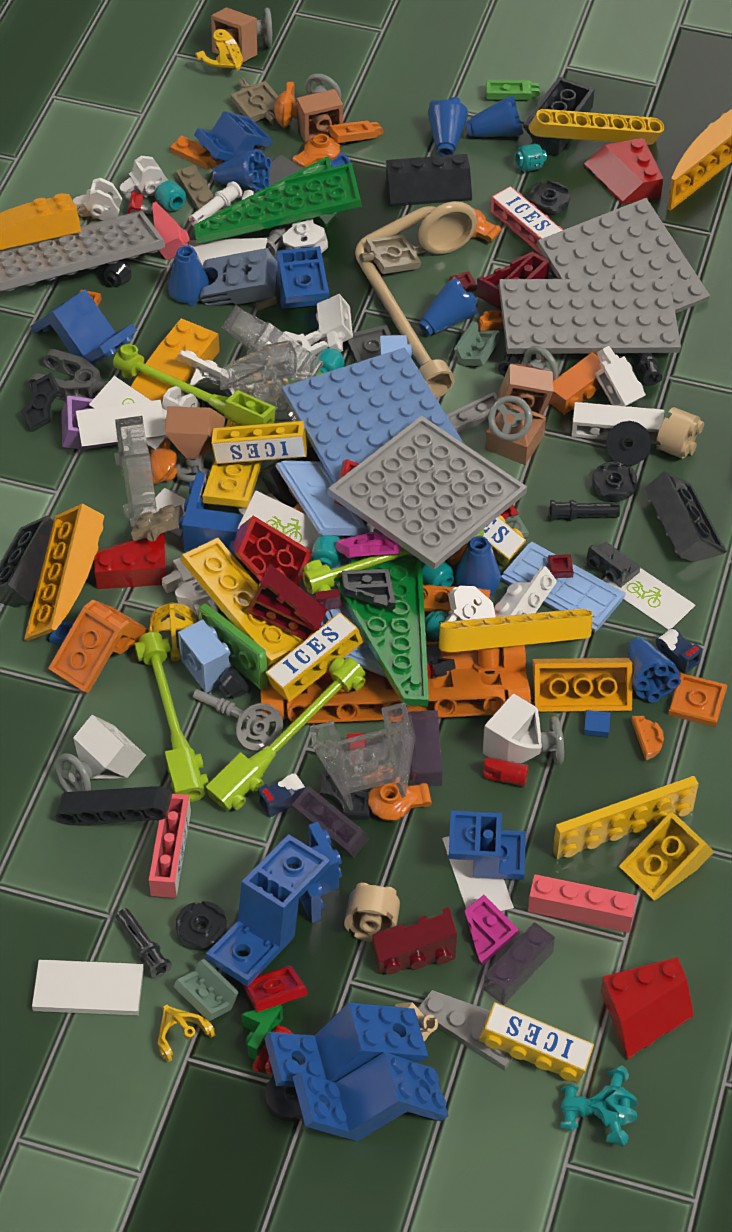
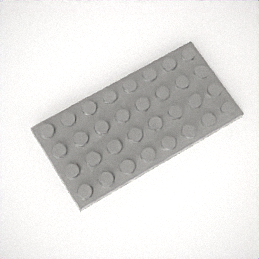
M138 211L81 226L82 232L0 250V291H12L18 286H31L37 281L53 280L57 276L64 274L72 275L83 269H95L98 265L105 263L114 264L120 259L136 258L139 254L147 252L155 253L159 249L165 248L164 240L143 211Z
M670 279L499 280L507 354H525L526 350L531 346H541L551 354L597 353L607 346H610L614 353L680 352L681 344Z

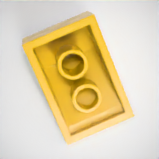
M671 811L619 867L655 901L697 871L714 851Z

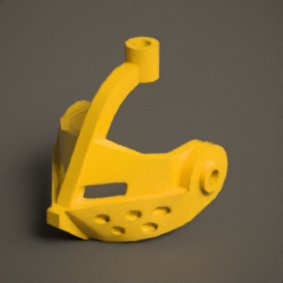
M218 29L213 34L214 41L219 50L216 60L208 58L204 51L195 53L198 61L203 60L204 63L220 67L221 69L233 68L239 70L243 62V57L237 43L224 29Z
M174 602L162 605L152 613L148 632L171 631L172 649L170 653L172 661L180 660V649L177 648L176 631L183 630L197 623V615L188 606ZM170 614L169 618L161 622V619ZM175 614H178V615L184 617V618H185V621L182 620V619H180V618L175 617Z
M168 1005L163 1006L164 1012L158 1046L161 1056L167 1062L172 1061L171 1056L173 1052L165 1036L169 1028L174 1024L178 1023L182 1027L184 1037L188 1040L194 1037L195 1029L192 1026H188L185 1021L199 1025L210 1038L215 1036L214 1028L206 1018L204 1019L200 1015L185 1012Z

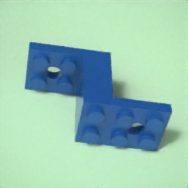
M320 246L277 251V257H275L277 261L276 281L282 309L314 306L324 301V299H329V289Z
M86 289L31 325L35 333L41 329L46 332L53 327L71 354L85 358L92 365L103 360L105 357H109L117 351L116 349L133 339L131 335L137 331L132 323L115 332Z
M197 472L195 480L191 481L189 485L190 498L185 499V515L181 516L179 521V530H182L180 543L184 544V553L219 538L246 570L247 566L235 555L233 542L239 530L237 528L244 515L206 510L208 503H203V493L207 484L206 473Z
M288 834L241 881L238 921L206 953V960L248 987L295 937L299 898L330 867V859ZM298 864L300 867L297 869L289 868L287 865ZM247 951L249 955L241 957L236 952Z
M348 1003L315 1036L269 1032L264 1037L276 1086L295 1087L293 1076L299 1072L336 1083L383 1052L412 1061H423L428 1057L414 1008ZM292 1056L295 1057V1058L299 1061L300 1065L298 1064L297 1061H295V1060L292 1059Z
M383 1052L336 1083L303 1072L293 1076L305 1126L351 1140L360 1141L407 1111L437 1121H442L449 1117L446 1109V1100L441 1093L438 1083L439 1077L434 1068Z

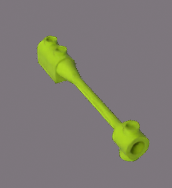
M122 345L114 357L113 366L122 371L123 377L132 378L138 375L139 372H142L170 386H177L182 391L188 394L191 393L195 397L208 402L222 413L225 418L232 420L234 427L274 423L275 406L239 390L230 397L212 395L144 364V357L138 354V348L135 345Z
M484 529L476 536H484ZM401 547V553L375 555L333 570L327 564L322 565L320 560H314L303 567V581L309 594L331 590L334 587V579L341 577V571L363 570L411 553Z
M148 632L142 635L139 641L134 643L138 662L144 660L145 664L153 666L170 727L173 750L165 751L166 767L174 794L189 795L190 802H194L203 798L206 793L205 789L209 784L207 774H200L199 769L204 768L201 754L195 755L194 750L190 747L180 730L162 666V662L167 658V653L171 652L168 638L162 639L161 634L158 632Z
M343 657L335 659L329 668L334 682L270 746L265 747L249 759L240 752L206 786L209 797L226 811H229L232 807L235 810H239L246 802L244 795L249 790L253 793L257 792L258 788L263 785L264 782L261 778L276 756V753L340 689L348 692L351 688H354L357 691L364 685L366 679L363 678L365 675L363 668L350 657L346 660Z

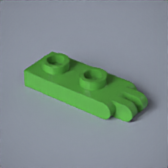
M486 80L487 99L499 100L514 95L515 100H529L532 97L540 96V84L532 83L530 80Z

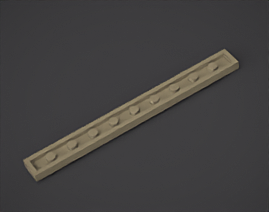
M195 165L176 170L177 179L197 211L214 198ZM235 235V236H232V237H230V238H222V239H240V238H239L238 235ZM275 296V298L254 301L252 303L258 311L276 305L277 298Z

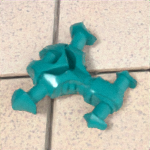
M623 1065L607 1071L608 1077L611 1079L610 1086H605L599 1094L592 1098L576 1096L579 1087L573 1083L562 1086L561 1091L565 1093V1098L561 1103V1111L565 1116L564 1122L560 1123L562 1129L572 1132L578 1127L575 1117L586 1118V1115L594 1114L602 1120L605 1127H610L611 1133L607 1135L606 1142L617 1144L621 1147L627 1144L629 1136L624 1130H621V1126L637 1120V1112L630 1108L637 1106V1098L626 1091L624 1087H621L622 1082H626L629 1078V1073Z

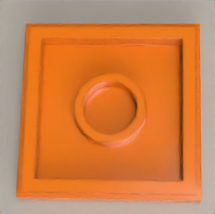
M680 673L681 683L675 689L668 715L716 728L727 684Z

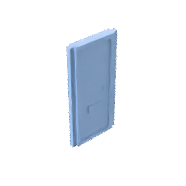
M281 461V463H276L277 470L319 534L359 536L369 532L362 518L348 508L335 504L334 499L328 495V488L334 483L322 462Z
M531 542L503 572L501 580L509 585L513 584V582L530 583L541 566L548 568V555L556 554ZM573 564V578H555L557 583L543 601V604L555 611L587 609L592 611V631L596 632L623 601L626 593Z

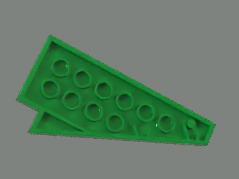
M329 156L196 223L194 229L197 243H208L222 238H230L235 235L270 229L279 225L291 224L301 220L313 219L314 217L331 215L336 212L362 207L352 163L331 167Z
M375 555L350 558V564ZM405 555L363 569H389L396 601L395 609H388L346 596L343 593L341 577L334 579V588L340 591L342 602L402 704L428 706L429 692L422 561L416 556Z

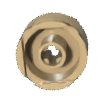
M672 407L669 410L672 415L669 419L665 417L657 436V442H660V445L656 446V448L684 459L688 454L693 455L697 446L695 439L697 434L702 432L704 422L700 421L699 416Z
M358 883L349 895L344 921L347 931L349 932L350 928L355 932L354 937L372 942L373 934L397 926L400 901L396 896V890L392 887Z

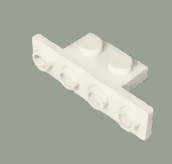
M181 350L177 355L176 359L196 368L189 383L192 386L200 379L211 378L210 380L223 382L229 387L232 394H234L236 388L253 396H257L261 391V387L254 380L238 377L237 373L230 369L223 370L217 367V364L211 360L204 361L198 358L197 354L192 351Z
M541 566L530 583L513 582L508 587L501 601L496 604L494 609L495 617L536 613L557 583V580L546 566Z

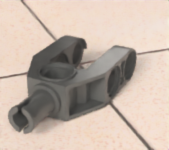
M50 349L44 357L43 362L49 369L74 377L71 381L55 378L62 391L56 397L57 399L65 401L67 395L93 399L108 383L101 380L100 371L83 357L56 349ZM34 373L28 381L29 387L33 390L32 382L45 375Z

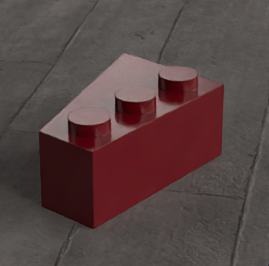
M533 251L510 262L509 266L503 269L499 267L494 270L493 274L487 277H478L476 296L502 310L499 280L548 279L550 261Z
M269 564L246 612L302 640H306L311 634L319 630L327 609Z
M450 907L442 909L443 914L428 919L427 915L419 917L420 922L405 927L404 924H400L373 934L372 948L379 975L385 973L395 974L400 970L410 968L421 969L426 965L435 963L445 964L456 959L457 931Z

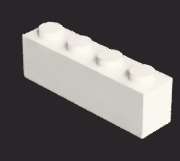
M575 402L572 437L607 440L608 433L613 426L630 420L640 423L647 429L650 434L651 444L660 445V442H657V436L664 420V410ZM631 439L625 440V442H633Z

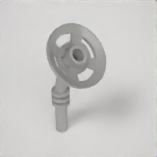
M198 689L193 694V698L215 707L218 712L238 718L236 723L237 738L244 747L250 750L258 751L270 746L282 733V716L275 707L269 704L259 703L248 707L246 710H242L236 707L235 703H230L229 700L224 698L218 699ZM257 709H265V710L270 711L271 713H270V714H267V713H265V712H263V711H256V710H257ZM256 715H262L264 716V718L261 719L259 716ZM244 721L246 722V728L241 730L242 722ZM275 721V728L272 734L268 736L266 732L269 729L270 722ZM247 736H248L249 738L254 739V740L260 739L261 742H257V743L250 742V741L246 740V738H247Z

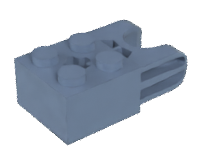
M267 248L211 258L203 262L206 275L216 279L213 284L201 289L200 300L207 306L233 302L237 305L275 298L277 261Z

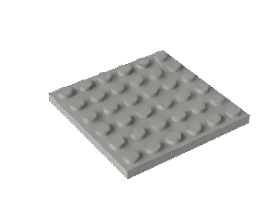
M647 198L544 237L537 242L538 248L543 256L550 261L549 265L558 279H670L675 314L708 301L710 298V294Z
M423 416L416 419L328 488V495L434 570L527 493L526 485Z

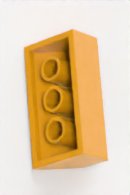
M629 658L533 659L534 706L538 708V712L632 711V661Z

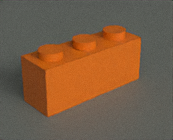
M592 352L555 379L549 404L565 415L569 411L574 410L575 402H583L585 399L591 398L602 387L594 374L601 369L599 357Z

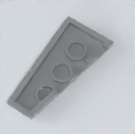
M433 990L418 1007L424 1015L431 1014L434 1015V1018H437V1028L504 1071L514 1058L509 1053L500 1049L489 1048L485 1043L478 1041L490 1010Z

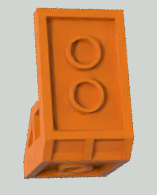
M91 600L81 610L48 669L82 691L89 693L112 652L124 653L134 646V643L138 642L142 635L148 633V628L112 606Z

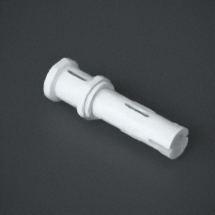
M232 181L227 184L225 189L217 191L211 201L189 216V221L194 220L191 223L192 226L212 216L219 209L230 206L235 198H240L242 196L240 186Z

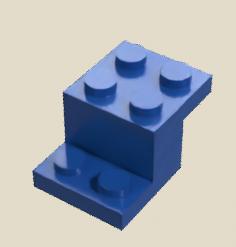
M223 111L212 131L197 128L194 136L199 140V144L211 152V157L218 161H221V159L228 161L252 150L254 146L270 147L273 142L250 117Z
M451 810L448 859L473 860V877L524 880L526 831L501 830L502 813Z
M319 822L309 825V847L330 859V867L300 897L312 923L321 920V909L324 908L321 896L338 889L339 878L342 877L339 864L342 863L340 855L336 849L333 850L330 846L331 839L326 829L322 830ZM291 864L292 869L300 867L298 864Z

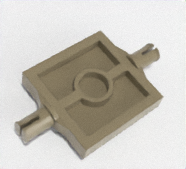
M244 78L240 79L238 85L242 89L231 94V101L244 116L250 117L254 122L267 118L272 125L276 124L274 106L278 95L266 81L249 85Z
M402 234L367 239L365 248L369 253H361L359 259L361 262H375L381 273L386 274L419 269L421 261L417 254L426 253V250L421 245H412Z
M167 505L160 508L156 513L152 514V511L139 515L131 531L133 540L137 541L148 538L149 541H155L161 533L178 528L180 517L184 514L181 505L175 507Z

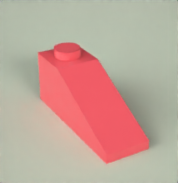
M157 202L152 203L154 227L163 238L165 248L159 249V251L168 260L175 257L181 246L188 245L190 238L185 229L182 230L178 223Z

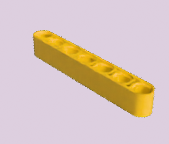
M540 109L530 122L529 130L533 135L539 137L623 142L644 138L647 145H651L656 142L663 132L664 124L661 120L652 117Z
M571 609L443 622L440 624L439 649L445 652H460L585 639L591 637L593 612L587 609Z

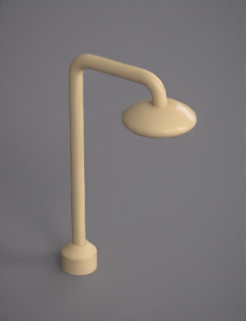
M456 201L447 202L438 207L425 206L368 234L360 240L355 250L357 262L400 334L407 335V344H411L412 354L420 365L419 371L436 398L443 396L453 387L455 382L453 373L445 361L431 360L373 262H361L359 255L361 253H368L365 248L367 239L394 236L421 221L418 237L421 246L426 251L433 254H447L458 250L473 236L477 227V215L471 206Z

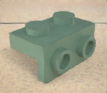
M471 322L455 346L454 351L462 366H483L502 336L499 330L480 331L477 322Z
M205 959L198 962L195 971L177 979L174 988L208 1021L230 1011L238 994V991Z

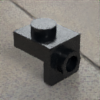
M439 644L426 646L427 663L431 668L433 677L445 676L447 671L456 669L454 659L442 658Z

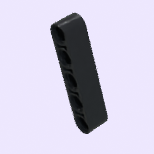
M162 786L64 792L61 795L55 818L58 822L65 825L163 820L167 817L172 792Z

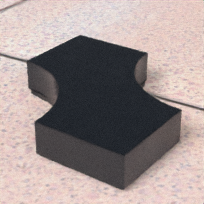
M52 373L32 382V399L28 406L21 411L32 432L52 422L50 418L51 405L55 398L62 393Z
M321 772L320 798H327L338 804L343 811L344 820H369V793L354 789L349 784L346 773Z

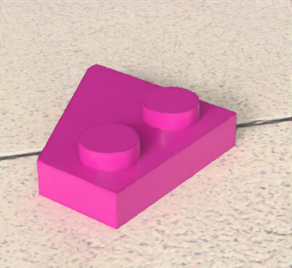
M375 531L336 541V551L345 554L348 558L401 553V546Z
M482 895L465 910L481 965H484L519 934V929L485 895Z

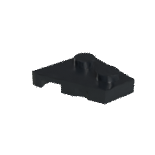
M389 569L341 571L344 595L388 609H395L396 601Z

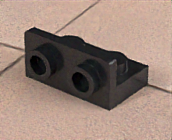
M604 542L598 548L593 545L588 548L586 562L620 588L640 573L639 565L608 542Z

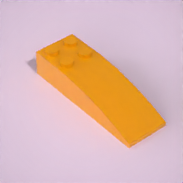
M732 109L727 113H723L714 123H710L707 129L695 139L681 158L671 178L668 210L671 211L732 162Z
M65 193L56 194L48 199L37 198L34 202L26 203L0 213V250L82 232L77 207L71 196Z
M181 318L153 352L146 365L189 384L196 368L176 359L177 355L181 350H189L197 354V357L204 361H213L220 352L218 333ZM142 372L138 374L131 385L133 389L151 401L161 400V404H163V396L167 390L173 387Z
M80 504L55 516L24 640L30 641L55 631L69 613L83 588L98 551V541L103 531L102 524L105 515L84 504Z

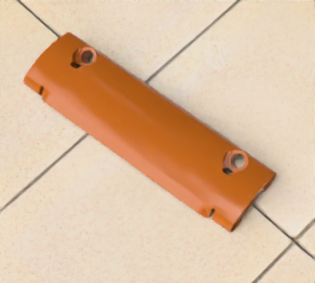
M426 642V646L439 644V642ZM525 645L502 647V650H499V647L460 652L440 650L442 658L455 660L456 669L447 671V675L442 677H433V674H431L428 678V706L403 705L399 697L394 693L390 682L382 675L363 668L365 671L363 678L366 681L359 690L356 691L354 688H351L346 692L340 689L307 723L495 715L513 693L531 704L530 687L526 674ZM277 661V662H275V663H273V664H271V665H269V666L267 665V671H268L274 664L278 663L279 661ZM328 671L320 680L315 681L292 701L288 702L271 686L268 679L269 687L261 690V703L275 707L281 714L282 720L288 718V720L290 719V721L294 722L334 681L331 678V673ZM485 671H494V674H485ZM369 704H374V707L369 708ZM261 709L263 712H265V713H267V714H270V713H271V712L268 711V710Z

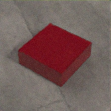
M469 271L449 276V281L457 278L466 293L477 290V284Z
M571 554L548 555V569L554 578H573L574 571Z
M338 589L315 592L316 601L327 610L342 608L340 591Z

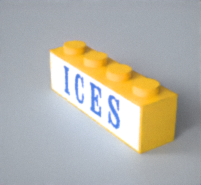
M304 421L213 428L211 443L216 464H229L234 462L306 457L308 442Z
M501 515L484 528L483 537L487 538L491 544L496 560L505 567L520 550L526 539L523 538V534L518 529L511 528L506 524L505 519Z
M341 613L337 614L265 672L271 686L288 702L292 701L329 671L335 659L338 657L345 658L363 643L360 632Z
M494 1002L487 1015L478 1040L485 1043L489 1048L500 1049L509 1053L515 1059L528 1061L535 1064L541 1070H549L559 1074L565 1080L577 1083L586 1071L594 1047L593 1043Z

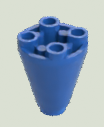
M514 95L500 100L471 117V120L466 121L470 137H516L523 135Z
M456 97L449 98V100H433L429 103L428 117L437 153L440 156L453 155L466 123L468 110L464 104L460 103V99Z
M252 149L216 166L213 170V177L217 183L223 185L234 181L240 188L261 191L270 186L269 178L272 161L261 150Z
M185 245L181 246L175 255L168 281V295L178 302L186 303L188 306H195L198 304V301H201V289L209 286L210 281L194 248Z
M453 278L444 285L423 314L421 321L418 323L419 327L427 336H430L472 318L477 313L475 306L477 299L471 292L466 293L457 278Z
M475 536L468 543L454 573L455 584L457 587L475 586L476 588L490 590V596H492L499 587L501 580L500 570L488 539L483 536Z
M635 638L629 643L628 658L632 661V687L639 697L655 703L680 685L681 679L675 664L650 642L643 638Z

